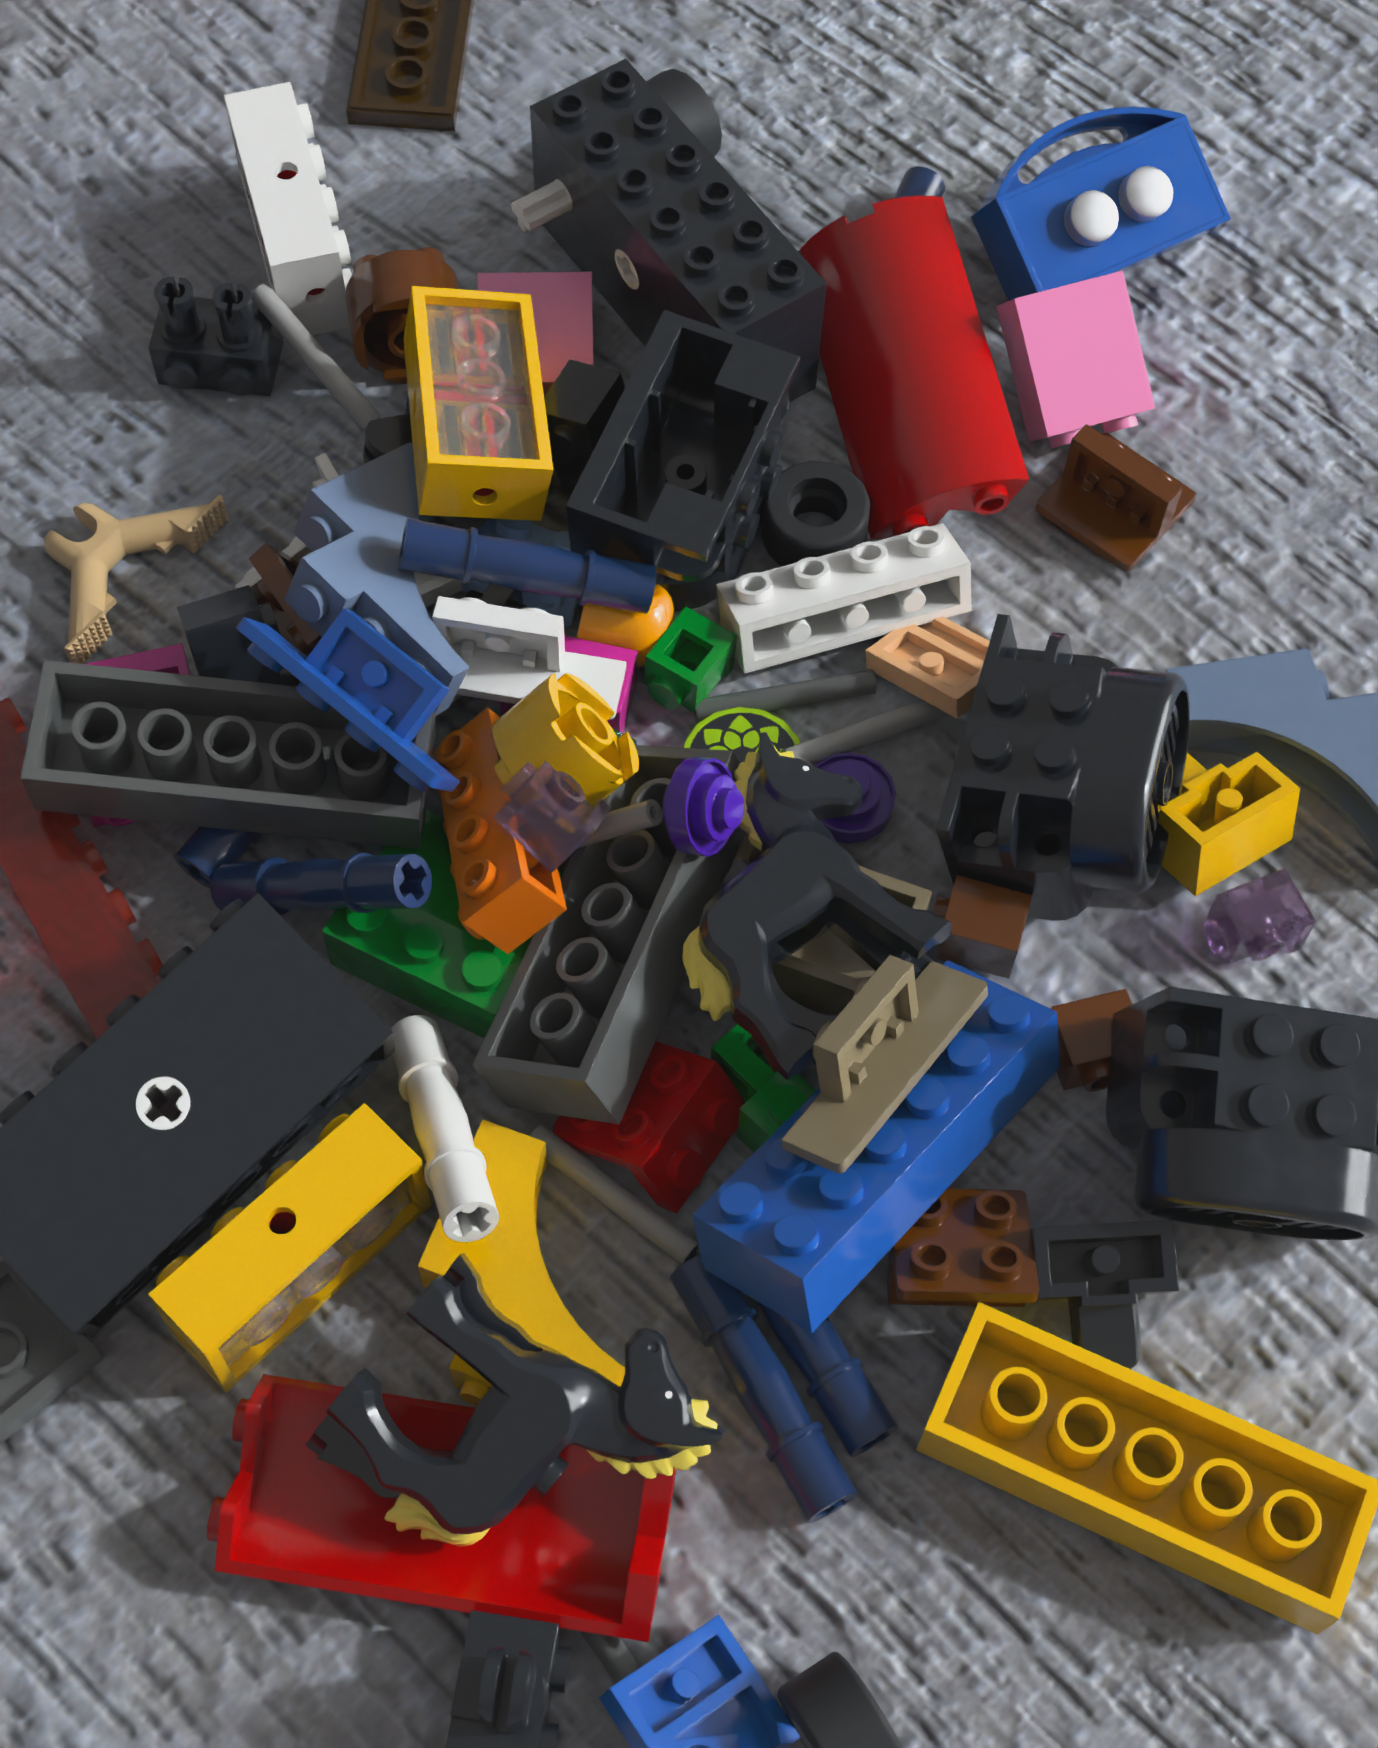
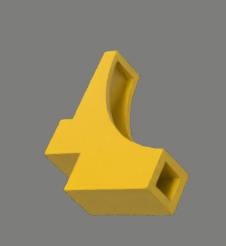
M482 1119L473 1141L475 1148L482 1152L486 1161V1175L499 1213L498 1224L490 1234L479 1240L458 1242L450 1239L445 1234L439 1216L418 1264L423 1287L427 1288L439 1275L443 1277L460 1254L465 1253L481 1276L485 1293L494 1307L504 1316L520 1325L534 1341L553 1348L570 1359L598 1371L613 1383L621 1386L625 1375V1367L599 1348L579 1327L555 1290L541 1255L537 1237V1210L542 1179L548 1166L546 1142ZM455 1354L449 1367L453 1385L461 1389L459 1396L463 1400L477 1407L491 1384Z

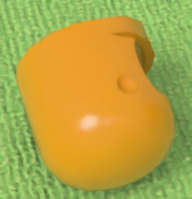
M660 585L655 586L652 603L647 614L586 604L582 608L577 638L638 651V668L645 667L646 655L674 621L672 598Z

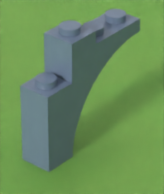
M409 442L310 490L293 533L312 552L301 558L284 601L321 637L324 636L343 608L355 612L450 689L435 709V716L450 707L470 667L449 645L428 614L419 594L414 572L398 568L402 536L407 518L433 523L436 517L419 515L413 444Z
M1309 648L1166 669L1165 672L1180 675L1188 688L1190 726L1187 751H1209L1242 758L1258 752L1279 771L1302 782L1333 805L1355 827L1378 862V692L1328 700L1329 687L1326 676L1322 670H1316Z

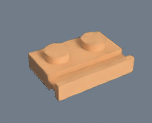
M942 616L933 619V622L919 626L914 624L891 631L865 650L866 666L868 670L872 669L880 677L958 719L971 708L990 641Z

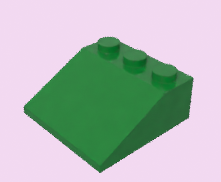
M426 808L421 849L387 846L379 855L416 854L422 857L428 864L432 876V887L427 901L418 908L375 909L370 913H356L349 908L336 909L322 930L325 946L331 965L485 1039L533 936L509 954H506L485 938L483 940L476 939L464 928L458 917L459 901L455 880L450 871L452 860L448 837L443 829L444 816ZM558 870V871H559V876H560V878H561L563 872L560 871V870Z

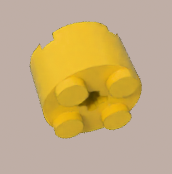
M556 673L550 675L502 715L492 726L494 742L501 757V760L494 766L498 778L512 793L521 794L525 792L542 808L547 818L557 827L579 820L623 785L638 771L639 758L629 733L626 731L618 738L607 722L615 715V712L608 703L588 684L568 673L563 674L557 680Z

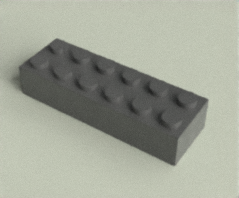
M44 660L20 777L34 810L421 849L428 790L422 792L416 789L394 771L393 768L399 762L381 746L377 752H373L361 745L344 730L349 722L348 719L333 707L328 712L315 707L296 691L295 688L297 686ZM435 711L411 741L432 759L436 737Z
M635 745L639 758L638 771L593 808L590 817L653 799L661 807L662 821L659 825L574 849L560 878L567 910L534 934L473 1063V1067L507 1107L620 1124L686 972L682 960L684 942L689 934L700 926L704 907L721 889V883L729 872L746 834L738 826L728 837L726 844L720 851L710 856L682 853L676 849L669 837L663 815L664 794L675 769L685 759L692 757L716 758L724 762L732 775L733 781L736 782L734 771L738 768L740 762L733 751Z

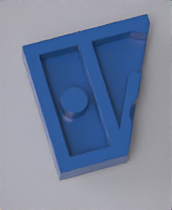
M717 1615L610 1687L599 1697L630 1748H787L800 1738V1735L720 1615Z

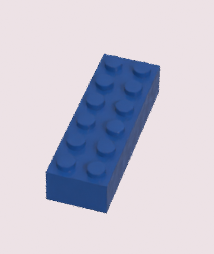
M947 960L943 964L944 966L985 981L988 987L987 998L844 1173H835L782 1148L781 1139L820 1094V1088L799 1107L692 1214L703 1269L808 1332L813 1333L1060 1068L1056 1011Z

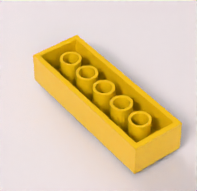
M978 1302L916 1449L920 1453L1317 1635L1340 1619L1378 1506L1377 1479Z

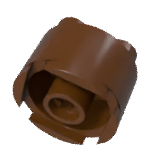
M423 247L418 250H395L378 256H362L354 263L353 275L346 287L345 300L355 357L359 364L367 371L368 366L382 372L384 380L393 383L407 384L403 339L412 286L460 289L455 272L444 261L443 254L432 247Z

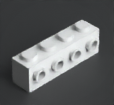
M944 523L918 527L911 532L875 542H863L849 549L819 557H807L799 560L797 563L760 573H748L738 579L716 584L720 623L722 627L737 635L735 658L744 674L883 636L893 630L915 624L919 626L930 623L938 617L948 618L972 611L971 562Z

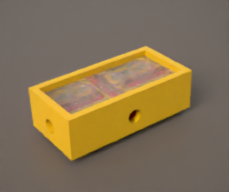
M412 286L403 340L419 515L541 521L552 478L553 463L531 294Z
M366 1103L362 1104L350 1116L344 1113L329 1122L321 1131L317 1139L318 1144L298 1162L296 1160H289L278 1167L266 1181L265 1191L245 1209L243 1207H236L226 1213L213 1227L211 1239L192 1256L182 1255L168 1264L156 1280L157 1287L148 1294L173 1337L226 1393L432 1206L424 1177L422 1159Z

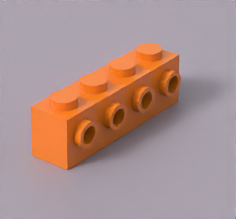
M487 707L460 730L449 733L434 750L433 756L438 764L460 781L453 792L437 789L441 797L444 814L443 829L448 837L452 860L450 871L455 880L459 901L458 917L464 928L473 937L479 940L485 938L506 954H509L565 912L567 908L547 816L542 808L525 792L514 794L509 791L495 772L494 766L501 760V757L494 742L492 726L500 716Z

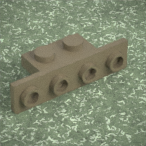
M889 955L871 977H866L859 983L852 1000L834 1021L825 1023L819 1030L813 1044V1057L816 1061L820 1094L781 1139L782 1148L835 1173H844L987 998V983L934 961H931L915 980L914 964Z

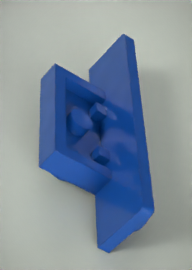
M343 608L308 657L267 624L245 617L238 624L236 629L252 641L247 650L255 659L277 673H280L284 667L301 681L295 689L304 699L324 712H328L333 707L349 720L344 730L353 739L373 752H377L381 746L399 761L393 768L394 771L407 783L422 792H426L429 787L453 792L460 783L456 777L411 742L450 689L355 612Z

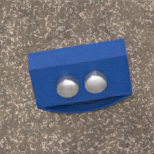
M1145 107L1109 108L1089 112L1052 128L1021 151L1005 167L991 186L979 211L971 216L1008 301L1122 270L1125 272L1198 239L1231 220L1186 114ZM1097 130H1118L1123 136L1122 143L1087 147L1057 160L1028 184L1022 183L1018 178L1019 170L1032 157L1060 140Z

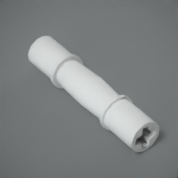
M425 1015L408 1016L398 1021L391 1028L394 1032L395 1052L392 1056L399 1077L398 1089L402 1098L409 1103L414 1131L426 1160L424 1167L425 1181L433 1192L445 1234L450 1239L458 1242L476 1241L490 1234L499 1221V1213L486 1175V1161L482 1152L474 1146L468 1116L456 1089L458 1084L457 1070L449 1060L437 1022Z

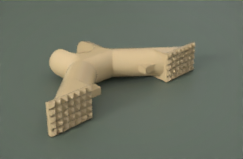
M218 495L210 504L120 520L97 505L80 503L73 508V511L79 521L94 532L91 538L82 542H72L55 531L50 530L44 539L45 551L52 559L71 571L68 644L64 647L69 662L86 663V660L91 658V654L96 653L97 649L102 647V644L107 642L108 638L112 637L113 633L106 613L117 602L115 597L107 593L108 572L128 554L158 549L166 555L174 546L178 545L184 546L192 553L197 552L198 548L202 547L203 543L207 542L208 538L218 531V528L224 526L223 523L229 521L222 495Z

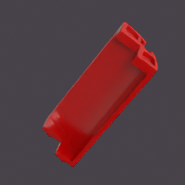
M907 196L873 203V214L850 223L844 215L818 231L798 251L827 283L820 356L852 473L864 484L870 499L868 522L870 539L882 540L911 532L918 527L937 525L949 510L972 511L981 515L998 513L1009 505L1010 501L1029 481L944 200L940 196Z
M263 1374L250 1399L241 1398L239 1400L233 1420L232 1440L242 1442L240 1471L226 1496L215 1497L207 1524V1540L217 1542L215 1572L471 1613V1610L550 1622L559 1624V1627L563 1629L649 1642L677 1469L674 1468L672 1476L657 1474V1477L654 1479H648L634 1470H631L628 1474H622L608 1462H598L586 1449L569 1444L559 1454L569 1463V1466L542 1498L530 1489L518 1505L498 1525L491 1527L482 1539L469 1546L457 1547L435 1540H422L420 1537L421 1530L419 1529L399 1532L396 1529V1523L385 1520L387 1511L395 1505L398 1497L383 1498L377 1495L361 1478L337 1466L316 1459L319 1455L315 1454L305 1445L313 1432L327 1417L326 1411L345 1387ZM382 1393L384 1406L402 1433L412 1442L431 1450H454L463 1429L476 1409L474 1407Z

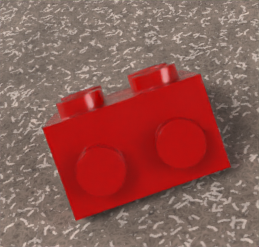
M655 1041L619 1125L559 1116L554 1123L553 1133L576 1149L628 1168L657 1206L678 1213L731 1135L737 1130L739 1109L746 1102L717 1061Z

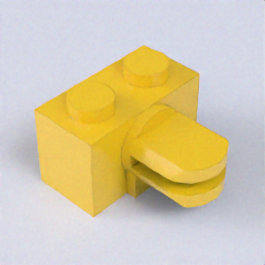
M1258 752L1253 753L1229 768L1220 763L1209 770L1205 769L1187 753L1179 796L1169 801L1166 806H1161L1157 820L1169 833L1162 866L1194 896L1199 895L1292 840L1300 788Z

